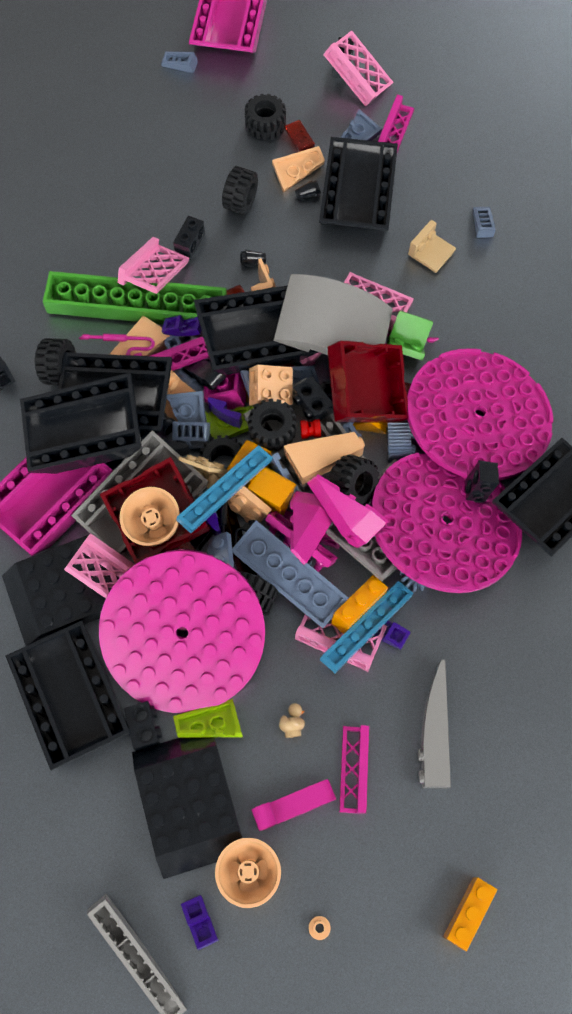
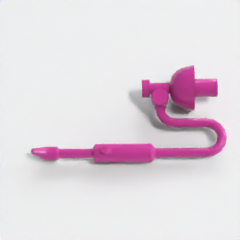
M83 334L79 337L80 340L103 339V341L120 342L147 340L151 342L149 347L129 348L126 355H130L131 351H149L155 345L154 340L150 337L127 336L126 334H103V336ZM142 352L136 353L133 356H142Z

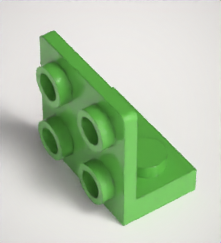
M400 310L387 344L402 345L403 355L423 361L425 356L423 348L433 321Z

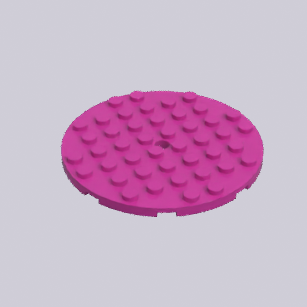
M470 348L448 351L440 354L439 357L432 361H428L415 375L407 395V420L419 446L437 464L465 478L468 477L479 460L498 463L499 481L513 478L527 470L544 454L549 446L553 434L552 408L542 386L529 376L530 372L524 367L498 353L490 354L481 352V349ZM480 410L484 413V416L478 415L475 411Z
M414 453L393 463L382 475L374 490L370 506L388 520L375 534L380 548L392 564L402 573L417 583L431 589L449 593H468L494 584L512 567L522 543V530L492 503V500L506 488L499 481L498 486L485 503L466 500L465 477L443 468L426 453ZM442 517H448L451 523L446 524Z
M172 550L149 556L129 568L114 584L107 595L101 611L99 642L108 670L116 682L130 696L141 703L148 701L150 706H155L157 710L185 713L199 708L218 706L235 696L248 683L256 671L263 653L265 622L256 593L249 582L234 567L213 557V555L203 552ZM180 627L186 628L188 635L185 637L178 636L177 629Z

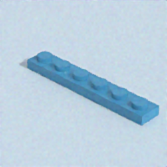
M258 445L180 513L176 521L188 532L192 533L272 461L273 457Z
M398 581L321 656L320 661L336 673L413 596V592Z

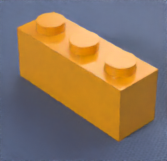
M372 575L334 612L331 624L345 634L387 592L388 587Z
M473 877L443 938L467 952L498 889L478 877Z

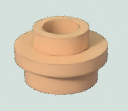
M316 916L310 921L308 929L314 939L323 940L329 935L331 927L325 917ZM319 923L324 926V930L320 933L315 930L316 925Z

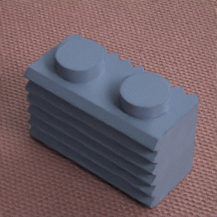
M387 422L388 463H391L395 458L400 460L414 454L415 445H411V439H414L408 422Z

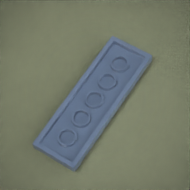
M257 520L232 548L233 554L264 580L271 583L283 596L321 628L327 625L332 619L334 612L349 598L310 564L306 563L303 565L285 543Z

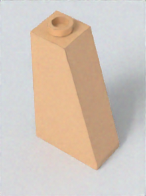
M142 316L126 335L150 337L154 340L155 345L149 351H131L130 355L133 356L136 353L142 352V356H151L162 352L167 348L165 346V339L171 335L163 334L162 327ZM147 340L119 342L110 354L126 355L129 348L149 347L151 342Z
M355 432L287 444L284 446V455L299 481L304 485L317 474L322 476L332 471V467L336 465V461L340 460L342 456H362L365 444L360 436L358 437Z

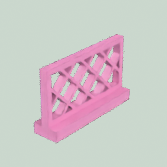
M350 31L336 43L331 44L323 54L365 107L394 83L353 31ZM348 38H351L354 45L348 44ZM339 47L344 48V53L341 51ZM348 49L354 50L355 56L349 55ZM358 52L363 53L365 59L360 58ZM350 60L355 61V66L350 62ZM359 62L365 64V69L359 68ZM369 65H372L375 71L369 70ZM360 73L365 74L366 79H364ZM369 75L375 76L376 82L370 81ZM379 78H383L387 84H381ZM371 86L376 87V93H375V91L371 88Z
M152 237L119 267L117 283L125 285L127 282H130L157 294L189 262V257L159 245V239ZM149 283H157V286H153Z
M351 272L344 281V283L350 284L352 279L359 284L354 286L366 291L365 288L367 287L373 288L375 291L369 292L370 294L378 296L386 304L394 303L395 307L392 308V313L399 312L400 310L408 312L414 298ZM382 294H388L391 298L383 299ZM397 301H405L407 305L399 306ZM391 315V320L388 329V332L390 333L392 331L393 325L397 317L394 315Z
M90 533L64 570L104 598H107L109 594L108 588L114 586L118 581L117 577L120 578L135 564ZM83 553H85L91 559H85ZM81 564L83 571H78L72 565ZM87 564H94L96 571H89ZM100 565L105 567L107 570L101 571ZM110 575L112 582L106 583L104 576ZM91 576H98L100 583L94 582Z
M305 614L296 631L295 640L325 653L336 642V639H339L344 634H340L338 629L331 623L327 624L324 628L318 625V628L312 630L305 627L306 621L311 620ZM383 625L380 628V634L366 642L370 643L373 649L371 655L363 653L360 648L347 663L368 672L387 626ZM333 626L336 636L331 638L325 636L323 629Z

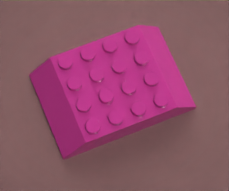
M199 0L189 44L256 53L267 0Z
M25 457L0 482V529L31 556L50 548L76 522L71 515L104 482L113 470L105 463L57 474L29 473Z

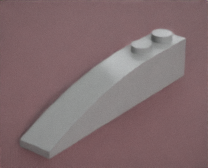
M441 660L438 663L425 704L421 749L418 748V761H421L422 770L418 771L419 783H422V788L448 789L451 787L445 660Z
M105 894L90 906L87 911L88 917L160 1014H183L187 1010L184 1003L108 895Z

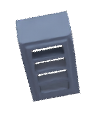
M165 52L161 66L194 73L198 60L194 52Z
M473 207L476 238L494 237L496 230L490 207Z
M173 421L172 440L210 441V422ZM178 425H181V437H178ZM185 426H188V437H185ZM192 426H195V437H192ZM199 426H202V437H199Z

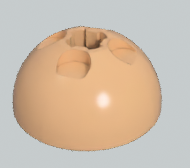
M145 487L133 492L123 503L120 511V525L124 534L136 544L157 546L169 540L176 532L179 525L176 518L180 514V510L174 497L167 491L157 487Z
M255 838L238 839L230 843L221 852L215 868L216 884L223 897L233 905L242 908L260 906L274 895L281 879L279 859L274 850L261 840Z

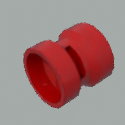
M314 419L312 422L300 420L301 439H308L309 437L321 438L320 419Z

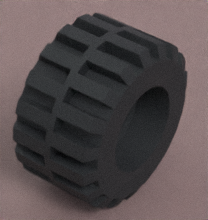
M271 94L255 95L254 99L250 98L248 100L249 103L245 105V127L247 132L251 133L252 137H257L258 140L264 139V141L279 137L286 127V108L280 98L277 99L275 95L271 96Z
M239 166L233 167L223 188L222 205L224 209L242 215L249 211L258 187V174L256 172Z
M44 338L38 344L34 362L37 377H39L40 382L43 384L59 385L64 352L76 353L75 347L70 340Z
M269 399V402L263 400L261 405L257 403L254 409H251L250 416H248L250 439L255 444L270 451L275 449L276 452L280 451L281 447L284 449L287 443L291 444L296 435L297 422L296 414H293L294 410L292 407L288 408V404L286 402L282 404L279 399L277 401ZM268 420H277L283 426L279 430L268 431L262 427V424Z
M219 435L217 439H214V437L210 438V443L207 441L204 443V448H201V455L199 456L209 459V462L212 463L217 457L227 455L234 459L243 444L241 442L237 443V439L234 437L230 439V436L225 435V438H222Z
M355 455L342 456L340 460L336 461V465L331 469L332 473L329 475L330 482L340 488V492L346 495L352 494L356 497L355 501L365 506L372 499L374 490L379 483L378 477L380 475L377 471L378 467L374 465L373 461Z
M240 572L256 593L263 616H268L278 595V590L271 583L256 575Z

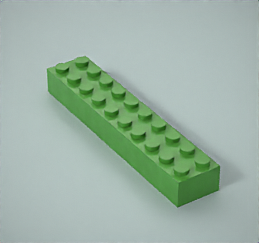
M49 271L43 304L49 314L138 322L142 316H145L156 324H164L165 318L181 315L184 320L197 317L194 300L227 295V289L168 282L155 294L130 282H127L125 285L117 283V277ZM149 283L153 286H157V283Z

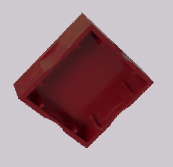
M340 340L328 346L335 422L387 423L401 422L408 419V399L404 383L405 370L402 345H370L363 342Z
M172 457L148 468L141 475L124 481L100 494L111 518L118 525L122 539L135 564L149 556L164 553L168 550L172 551L210 530L206 521L192 533L188 532L179 523L174 535L166 542L157 546L136 544L124 534L120 525L122 505L133 492L141 488L157 487L167 491L176 500L180 513L195 501Z

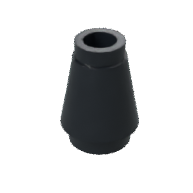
M311 180L296 189L295 193L299 200L317 197L318 194H321L317 180Z
M246 249L240 253V263L245 265V267L258 265V259L260 258L264 264L266 263V253Z

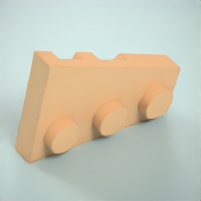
M319 146L272 160V165L283 193L325 163Z

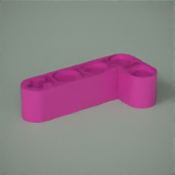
M326 779L251 810L260 832L336 800L329 779Z

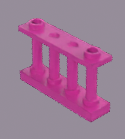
M277 511L268 514L265 519L270 526L268 530L273 534L276 531L284 534L285 540L283 543L290 547V532L293 531V524ZM318 544L312 554V557L316 559V564L313 568L320 572L323 567L328 568L333 565L338 557L321 544Z

